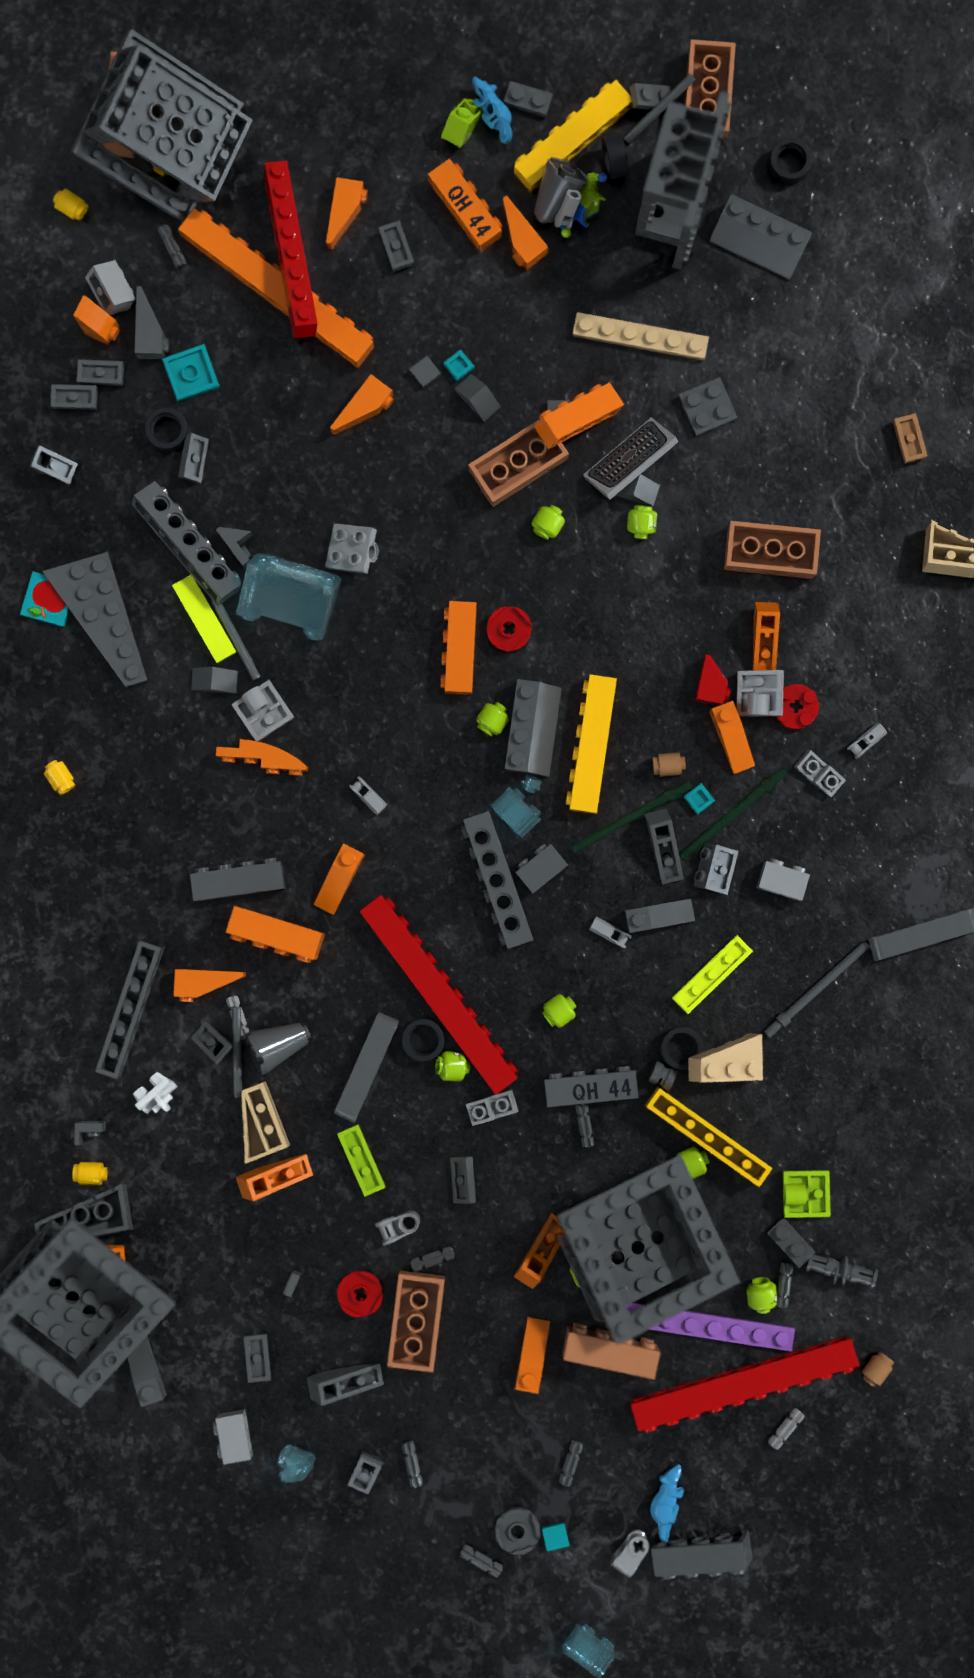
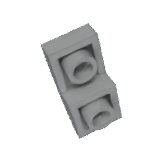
M807 750L794 766L829 797H832L846 781L837 771L824 763L811 750Z
M512 1090L466 1104L472 1126L518 1112Z

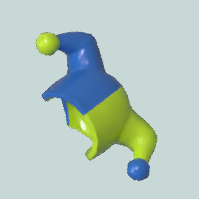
M604 172L587 174L588 180L586 185L580 190L582 198L573 221L579 222L586 228L589 226L586 220L598 213L600 200H606L597 191V182L600 181L602 183L607 180V175ZM560 226L562 236L565 238L571 235L570 229L566 228V226Z

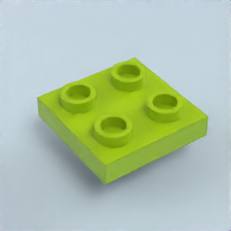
M829 1170L783 1171V1212L785 1218L830 1217Z

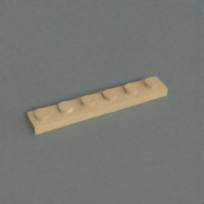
M579 312L576 315L573 331L574 337L703 361L705 360L709 339L708 336Z

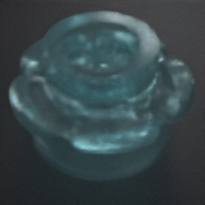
M526 774L525 778L521 779V782L524 784L523 789L531 793H535L536 790L541 791L542 781L539 778Z

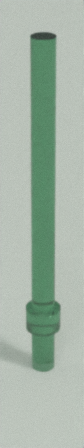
M782 767L770 778H765L760 783L761 786L682 850L679 856L685 861L761 796L775 789V785L788 775L787 771Z
M690 780L675 788L670 787L661 796L571 846L572 850L576 854L668 801L671 803L677 800L679 795L693 788Z

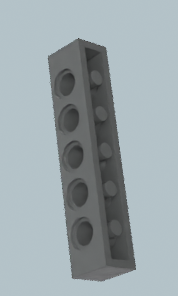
M154 481L134 495L132 506L217 606L239 591L242 583L238 574L229 569L223 556L217 554L212 549L210 541L206 537L201 536L197 531L195 523L185 517L182 508L169 498L168 492L163 486H159ZM154 506H161L164 511H158ZM169 523L177 524L178 528L171 527ZM183 540H190L193 545H187ZM198 557H204L208 562H201ZM212 574H218L222 579H215Z
M487 811L464 819L465 825L461 826L464 838H469L472 844L468 849L472 860L477 859L479 868L475 870L479 881L485 882L487 889L483 890L486 902H491L494 911L490 913L494 925L499 923L501 932L497 934L501 945H506L507 949L533 941L490 812ZM477 833H486L488 841L485 844H478L475 841ZM487 853L493 854L496 859L495 863L491 866H486L482 862V857ZM500 875L503 879L502 885L500 887L491 886L489 882L491 876ZM501 896H506L510 900V906L506 909H501L497 905V900ZM513 917L517 920L518 925L515 930L510 931L505 928L504 922L507 918Z
M145 941L138 942L95 1072L115 1079L121 1078L164 951L163 947Z

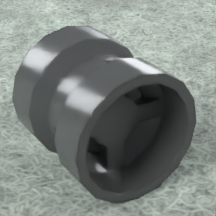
M656 1061L648 1082L658 1083L662 1088L669 1091L678 1070L672 1067L666 1068L663 1063Z

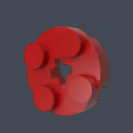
M501 607L495 610L489 617L487 635L491 644L497 649L505 652L517 651L529 641L531 622L523 610L516 607ZM505 624L509 626L513 624L515 626L512 635L504 633Z
M791 684L784 687L783 716L775 717L788 729L798 730L810 725L817 717L819 711L816 693L802 684ZM795 701H799V705H802V709H799L797 713H794L793 708H790V704H794Z
M354 1270L340 1282L337 1290L338 1301L343 1311L353 1317L368 1316L374 1313L381 1305L383 1286L374 1274L364 1270ZM365 1289L366 1298L356 1299L357 1294L354 1293V1290Z

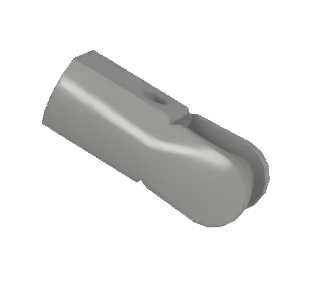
M567 190L562 205L555 216V227H560L561 225L566 226L568 229L572 227L576 210L582 198L579 191Z
M877 722L847 749H851L856 755L854 758L857 759L887 734V731ZM861 740H862V741L865 743V745L867 746V747L864 748L863 750H862L861 747L857 744V743H858L859 741H861Z
M358 776V780L353 785L350 784L349 787L378 815L388 804ZM365 786L369 791L362 796L359 791Z
M597 916L589 928L590 931L624 949L626 948V941L632 937L625 931ZM614 931L620 933L617 941L611 938Z

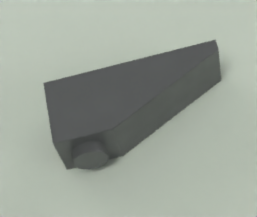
M137 286L135 354L138 359L165 358V352H169V339L165 338L142 287Z
M667 809L646 813L645 819L662 885L684 879L672 819Z
M691 899L624 911L628 933L695 921Z
M146 1336L127 1357L133 1384L141 1407L161 1401L167 1395L148 1336Z
M379 1362L327 1370L307 1377L310 1398L321 1406L384 1385Z

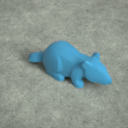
M473 77L475 92L480 97V100L478 98L474 100V104L478 108H483L482 119L491 129L499 130L502 143L510 142L512 139V129L510 127L511 113L494 93L497 87L489 85L486 81L480 80L477 77Z
M679 1464L659 1477L661 1482L660 1489L650 1504V1513L658 1525L659 1537L662 1542H668L672 1523L674 1524L679 1509L676 1499H681L684 1492L682 1487L677 1489V1481L682 1473Z

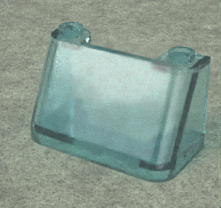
M255 554L247 564L236 614L248 621H254L262 615L303 628L307 638L323 640L337 598L341 578L328 572L267 554Z

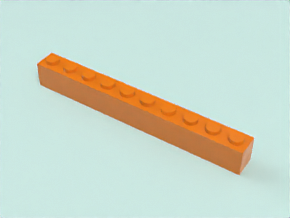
M194 208L179 227L180 235L289 316L280 267L274 263L270 265L266 262V257L259 251H251L247 248L248 244L240 237L235 239L231 236L230 230L223 224H215L212 221L213 218L203 210L199 212ZM312 292L318 322L315 337L359 368L374 348L373 337L365 330L361 332L354 327L355 324L345 316L341 318L336 314L337 310L328 303L324 305L319 301V297Z

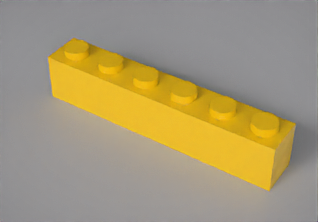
M617 80L611 84H605L600 89V94L594 99L593 97L587 99L582 105L583 108L577 113L575 111L572 112L561 127H554L549 132L548 138L544 141L539 140L536 142L529 154H523L515 161L514 174L531 193L540 186L545 164L550 157L560 158L569 162L632 108V97Z
M590 675L589 680H584L582 693L586 694V701L581 702L579 715L583 716L582 725H577L576 738H580L579 747L574 746L572 760L577 761L575 769L570 771L569 782L573 783L572 792H567L566 805H570L569 810L597 813L617 678Z
M659 1087L656 1088L646 1102L645 1106L758 1187L761 1186L773 1169Z

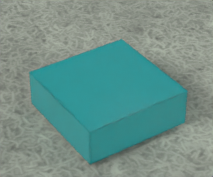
M461 349L443 363L444 367L457 382L475 368Z
M702 783L683 797L696 815L715 801Z
M564 1522L542 1527L547 1552L570 1546Z

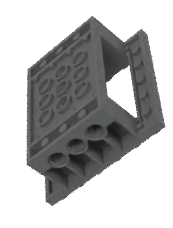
M129 29L70 153L179 221L184 222L197 203L216 200L253 120L240 112L244 103L134 30ZM154 105H157L161 110V116L158 119L152 115V107ZM174 117L180 122L178 131H175L171 126V120ZM192 130L197 131L199 134L197 143H194L190 138ZM116 141L180 181L176 191L174 192L107 150L102 144Z
M720 91L715 113L669 101L644 188L635 235L678 246L672 268L681 270L682 263L687 264L702 212V208L698 206L704 205L708 186H704V184H710L714 165L710 163L711 161L716 162L732 103L727 102L729 93ZM677 128L683 131L682 135H676ZM655 210L660 211L663 216L659 218L654 217Z
M677 1155L556 1215L564 1231L556 1235L583 1296L594 1319L606 1323L616 1345L740 1283L681 1155ZM655 1231H659L662 1234V1241L659 1244L653 1243L651 1239ZM635 1241H639L642 1244V1251L639 1254H634L631 1249ZM615 1251H619L622 1254V1261L619 1264H614L611 1260V1256ZM697 1269L708 1271V1274L628 1313L626 1305Z
M72 1217L62 1227L53 1219H50L0 1274V1346L81 1408L176 1303ZM57 1277L61 1279L60 1285L57 1287L49 1286L48 1282L51 1278ZM70 1291H75L79 1294L77 1299L73 1301L67 1300L65 1296ZM87 1305H93L96 1309L92 1314L83 1313V1308ZM17 1313L75 1358L78 1374L75 1375L9 1323L10 1319Z

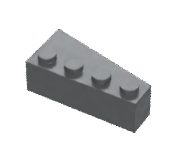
M126 1184L115 1186L93 1198L34 1223L36 1234L50 1219H53L62 1227L70 1217L95 1237L133 1230Z
M749 1530L741 1531V1536L734 1537L730 1536V1533H722L712 1540L709 1537L700 1536L692 1539L690 1543H687V1539L656 1542L651 1549L655 1577L662 1576V1579L666 1580L673 1579L676 1575L694 1578L698 1574L706 1573L708 1576L721 1575V1572H730L731 1575L743 1574L744 1571H747L753 1558Z

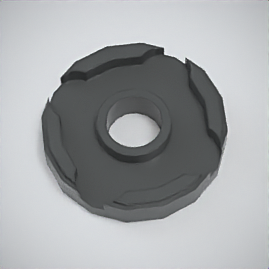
M513 1507L504 1511L498 1517L495 1525V1538L499 1546L506 1552L513 1555H523L533 1550L538 1543L540 1524L530 1510L522 1507ZM516 1525L524 1529V1533L520 1537H515L511 1533V1529Z

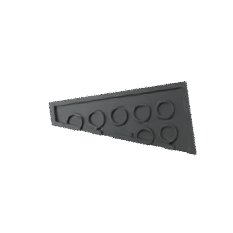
M108 552L42 571L125 687L147 682L148 680Z

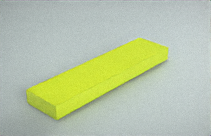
M192 575L172 585L216 663L218 664L236 654L235 648Z
M736 935L672 999L689 1014L753 951Z

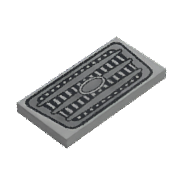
M651 417L583 475L590 484L610 500L676 445L678 440L676 436Z

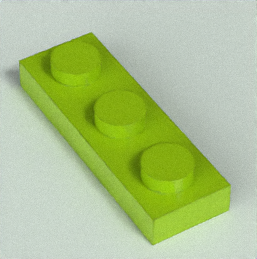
M359 1124L337 1133L364 1197L386 1188Z

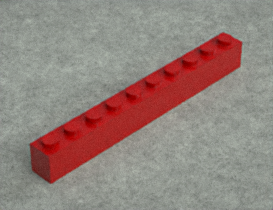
M382 895L360 910V913L493 1092L498 1094L518 1079L516 1076L517 1068L511 1060L508 1063L504 1060L502 1055L505 1052L497 1042L492 1044L488 1037L491 1033L484 1024L478 1025L475 1021V1018L478 1016L470 1006L466 1008L461 1002L464 999L457 988L452 990L447 983L450 981V978L443 969L438 971L434 966L437 962L430 951L426 953L420 947L423 942L416 933L411 935L408 931L409 923L402 914L398 917L393 909L396 906L389 896L386 898Z
M847 1335L629 1401L638 1431L643 1430L644 1433L656 1430V1426L662 1424L672 1426L679 1423L678 1420L687 1417L688 1420L698 1418L702 1412H719L723 1409V1406L729 1404L731 1406H739L744 1404V1400L749 1398L759 1400L767 1396L766 1393L773 1391L775 1393H782L788 1391V1387L796 1384L798 1387L806 1386L811 1383L810 1380L816 1378L826 1380L833 1377V1373L840 1371L842 1374L855 1370L854 1367L859 1366L852 1339Z

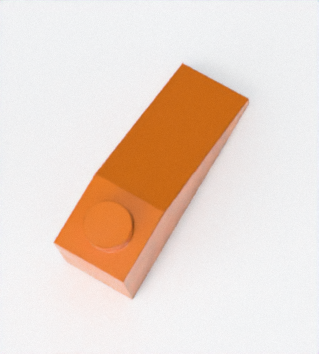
M336 178L326 239L327 250H332L361 211L362 203L366 204L367 190L364 189L363 181Z
M506 195L503 197V208L514 254L513 259L520 267L523 265L528 270L548 254V246Z
M83 295L73 315L86 335L110 345L111 341H115L119 334L118 323L113 317Z
M371 374L331 425V432L336 435L379 414L383 408L387 410L394 400L392 398L393 390Z
M755 602L753 671L776 670L780 621L778 603Z
M731 701L712 708L709 712L733 774L754 767L755 763L734 702Z
M343 843L315 900V906L333 915L335 914L365 854Z
M175 969L174 997H180L179 1001L193 1002V998L201 997L246 977V972Z
M302 1154L253 1169L237 1176L236 1179L242 1198L255 1201L311 1177L313 1173L307 1154Z
M550 1214L514 1275V1278L532 1289L541 1281L560 1246L556 1235L564 1231L556 1215Z
M527 1317L515 1382L516 1390L538 1394L550 1326L549 1320Z

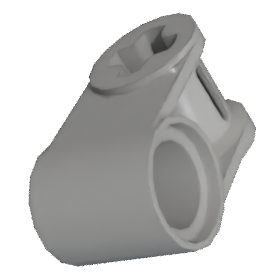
M409 1210L396 1216L385 1218L375 1223V1226L379 1227L383 1237V1245H387L415 1232L421 1220L418 1213ZM408 1216L414 1218L415 1226L411 1228L405 1226L404 1218Z
M641 1530L631 1531L622 1545L613 1554L610 1565L630 1578L649 1550L646 1534ZM640 1540L642 1541V1545L637 1544L636 1546H634V1541L637 1543L640 1542Z

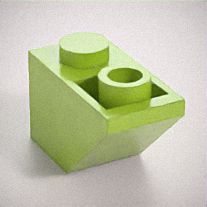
M465 98L449 114L441 137L461 148L473 132L483 113V108H478L474 104V100Z

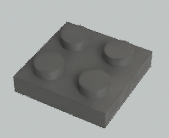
M720 377L678 395L695 437L731 423L738 418Z

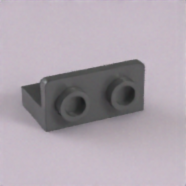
M705 843L700 853V863L695 873L694 887L728 895L739 851L716 844Z

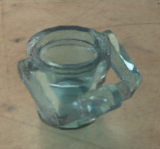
M286 1445L277 1461L278 1465L284 1469L279 1473L281 1480L287 1483L304 1480L314 1468L315 1455L293 1445Z

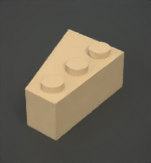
M931 520L926 528L922 572L974 578V539L963 537L957 534V531L953 529L948 530Z
M749 1033L737 1040L729 1041L722 1046L688 1058L689 1081L763 1080L762 1034Z
M266 1081L242 1090L246 1164L287 1148L290 1143Z

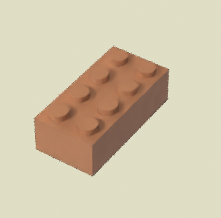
M691 40L688 52L687 75L691 73L696 80L686 89L685 106L715 113L720 91L729 93L727 102L731 103L736 43ZM731 108L726 122L722 140H727Z
M539 420L468 464L469 472L492 507L568 460L569 453L562 443L548 449L534 428Z
M730 521L727 529L724 570L813 579L817 575L821 530Z
M400 1270L387 1367L433 1372L445 1276Z
M579 1323L567 1326L562 1350L563 1360L655 1379L660 1350L657 1344H654V1340L641 1337L640 1340L629 1339L616 1345L611 1334H609V1330L603 1328H596L595 1331L588 1330L586 1325Z

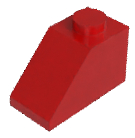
M705 655L695 701L720 706L724 704V701L728 702L731 689L727 688L728 681L711 655Z

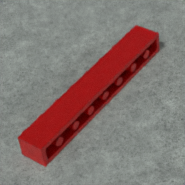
M287 161L266 162L263 178L293 338L316 336L318 322Z

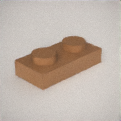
M916 413L895 418L893 424L904 464L927 458L928 455Z

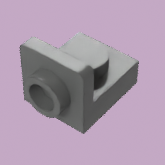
M106 1121L75 1122V1126L71 1128V1140H75V1146H80L83 1144V1132H86V1136H100V1132L106 1130Z

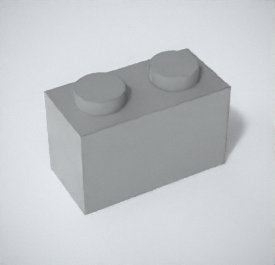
M116 260L94 265L85 276L99 305L109 315L127 311L136 300L134 292L129 287L123 271L119 268Z
M771 859L770 862L765 861L756 888L802 901L810 874L805 873L806 869L794 865L792 869L783 866L784 862L776 859Z
M245 1409L218 1414L216 1421L213 1422V1430L215 1436H219L220 1444H217L218 1457L223 1459V1465L251 1460L253 1451Z

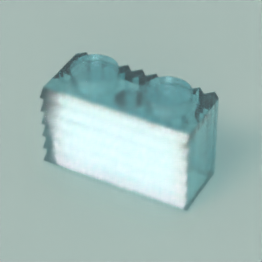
M509 787L490 807L522 839L541 821L539 817L541 812L533 804L528 806L523 801L525 796L517 788L512 790Z
M577 1623L562 1644V1652L594 1676L601 1678L616 1657L615 1650L613 1649L614 1645L605 1638L602 1641L595 1636L596 1632L588 1625L584 1624L582 1627Z

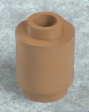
M680 752L658 754V757H652L654 775H660V777L682 775V770H686L685 757H680Z
M879 1351L877 1355H873L862 1370V1373L865 1375L863 1379L873 1387L876 1384L881 1386L892 1371V1365L895 1362Z

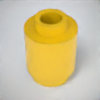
M66 188L63 191L59 190L54 196V208L73 220L76 218L80 221L84 217L88 209L85 200Z
M54 760L45 766L46 771L43 774L55 792L58 791L60 795H63L76 786L73 782L75 779L63 761L57 762V760Z
M80 1162L79 1164H74L73 1182H78L79 1185H102L103 1181L107 1180L108 1170L102 1162Z

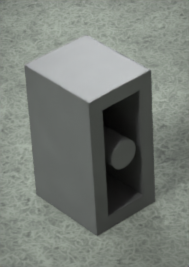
M543 844L534 851L536 856L529 861L526 858L516 866L519 869L515 872L532 894L568 866L552 844L548 847Z

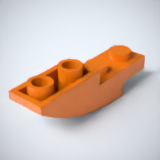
M240 739L239 748H216V756L222 758L221 762L235 763V759H244V763L258 764V760H261V768L266 770L267 774H280L281 770L289 771V775L302 776V772H308V767L299 759L286 751L265 743Z

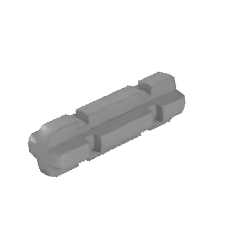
M238 996L226 999L227 1006L231 1009L229 1011L231 1018L232 1007L239 1006L240 1004ZM241 1007V1038L243 1040L245 1039L244 1034L250 1031L249 1028H246L247 1022Z
M797 1408L792 1410L789 1414L790 1417L786 1418L775 1431L776 1435L773 1434L768 1440L769 1444L776 1450L783 1445L782 1441L787 1440L795 1430L796 1424H800L804 1419V1414Z

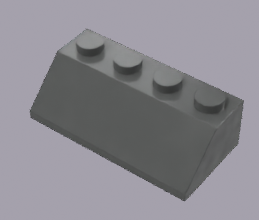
M731 194L709 242L790 280L812 232Z
M517 679L505 771L549 777L562 688L542 682Z

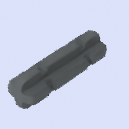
M169 225L161 226L158 232L175 267L180 268L186 265V260L183 254H181V249L174 235H172L173 233Z
M587 1103L576 1104V1114L579 1115L577 1119L580 1136L582 1135V1147H593L594 1139L591 1136L590 1116L587 1114L589 1112Z
M449 1246L443 1248V1251L438 1250L423 1255L420 1259L419 1257L410 1261L412 1270L417 1272L423 1270V1267L428 1268L443 1263V1260L454 1259L453 1248Z
M782 1262L780 1264L781 1275H779L777 1285L778 1296L776 1306L787 1308L789 1301L787 1296L790 1294L792 1280L790 1274L793 1273V1265Z
M572 1440L570 1443V1452L567 1453L562 1469L563 1473H561L559 1478L561 1485L571 1486L572 1475L575 1474L580 1458L579 1454H581L583 1444L579 1441Z
M414 1442L402 1443V1451L405 1454L404 1460L407 1473L410 1475V1486L412 1488L422 1485V1477L419 1475L420 1468L417 1455L414 1453Z
M464 1545L460 1551L461 1558L466 1561L469 1559L470 1563L485 1572L488 1570L492 1576L498 1577L502 1572L503 1566L496 1561L493 1563L492 1559L477 1550L474 1552L470 1546Z

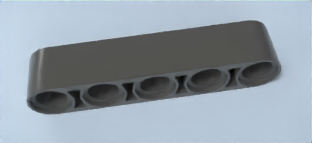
M974 908L868 939L874 961L974 932Z
M378 1012L334 1111L335 1115L355 1123L397 1029L399 1020Z

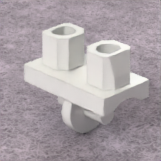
M156 1072L149 1080L154 1086L150 1092L146 1088L140 1087L133 1093L137 1101L136 1107L146 1114L151 1110L157 1113L161 1108L168 1112L171 1109L168 1102L173 1098L170 1093L178 1087L174 1081Z

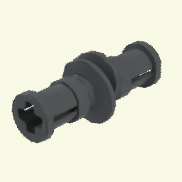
M813 1255L808 1259L806 1268L807 1272L812 1270L823 1273L826 1276H834L833 1284H836L839 1278H841L843 1286L845 1281L848 1280L855 1284L859 1283L870 1286V1289L873 1290L878 1275V1269L873 1271L862 1268L859 1265L848 1264L847 1256H844L841 1261H836L830 1257L825 1258Z

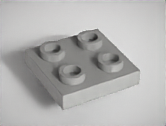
M334 523L325 567L331 570L368 574L370 562H375L378 557V545L374 542L377 530L371 527Z
M783 670L738 671L737 712L739 717L783 716Z
M270 680L252 688L242 698L231 704L257 742L295 718Z

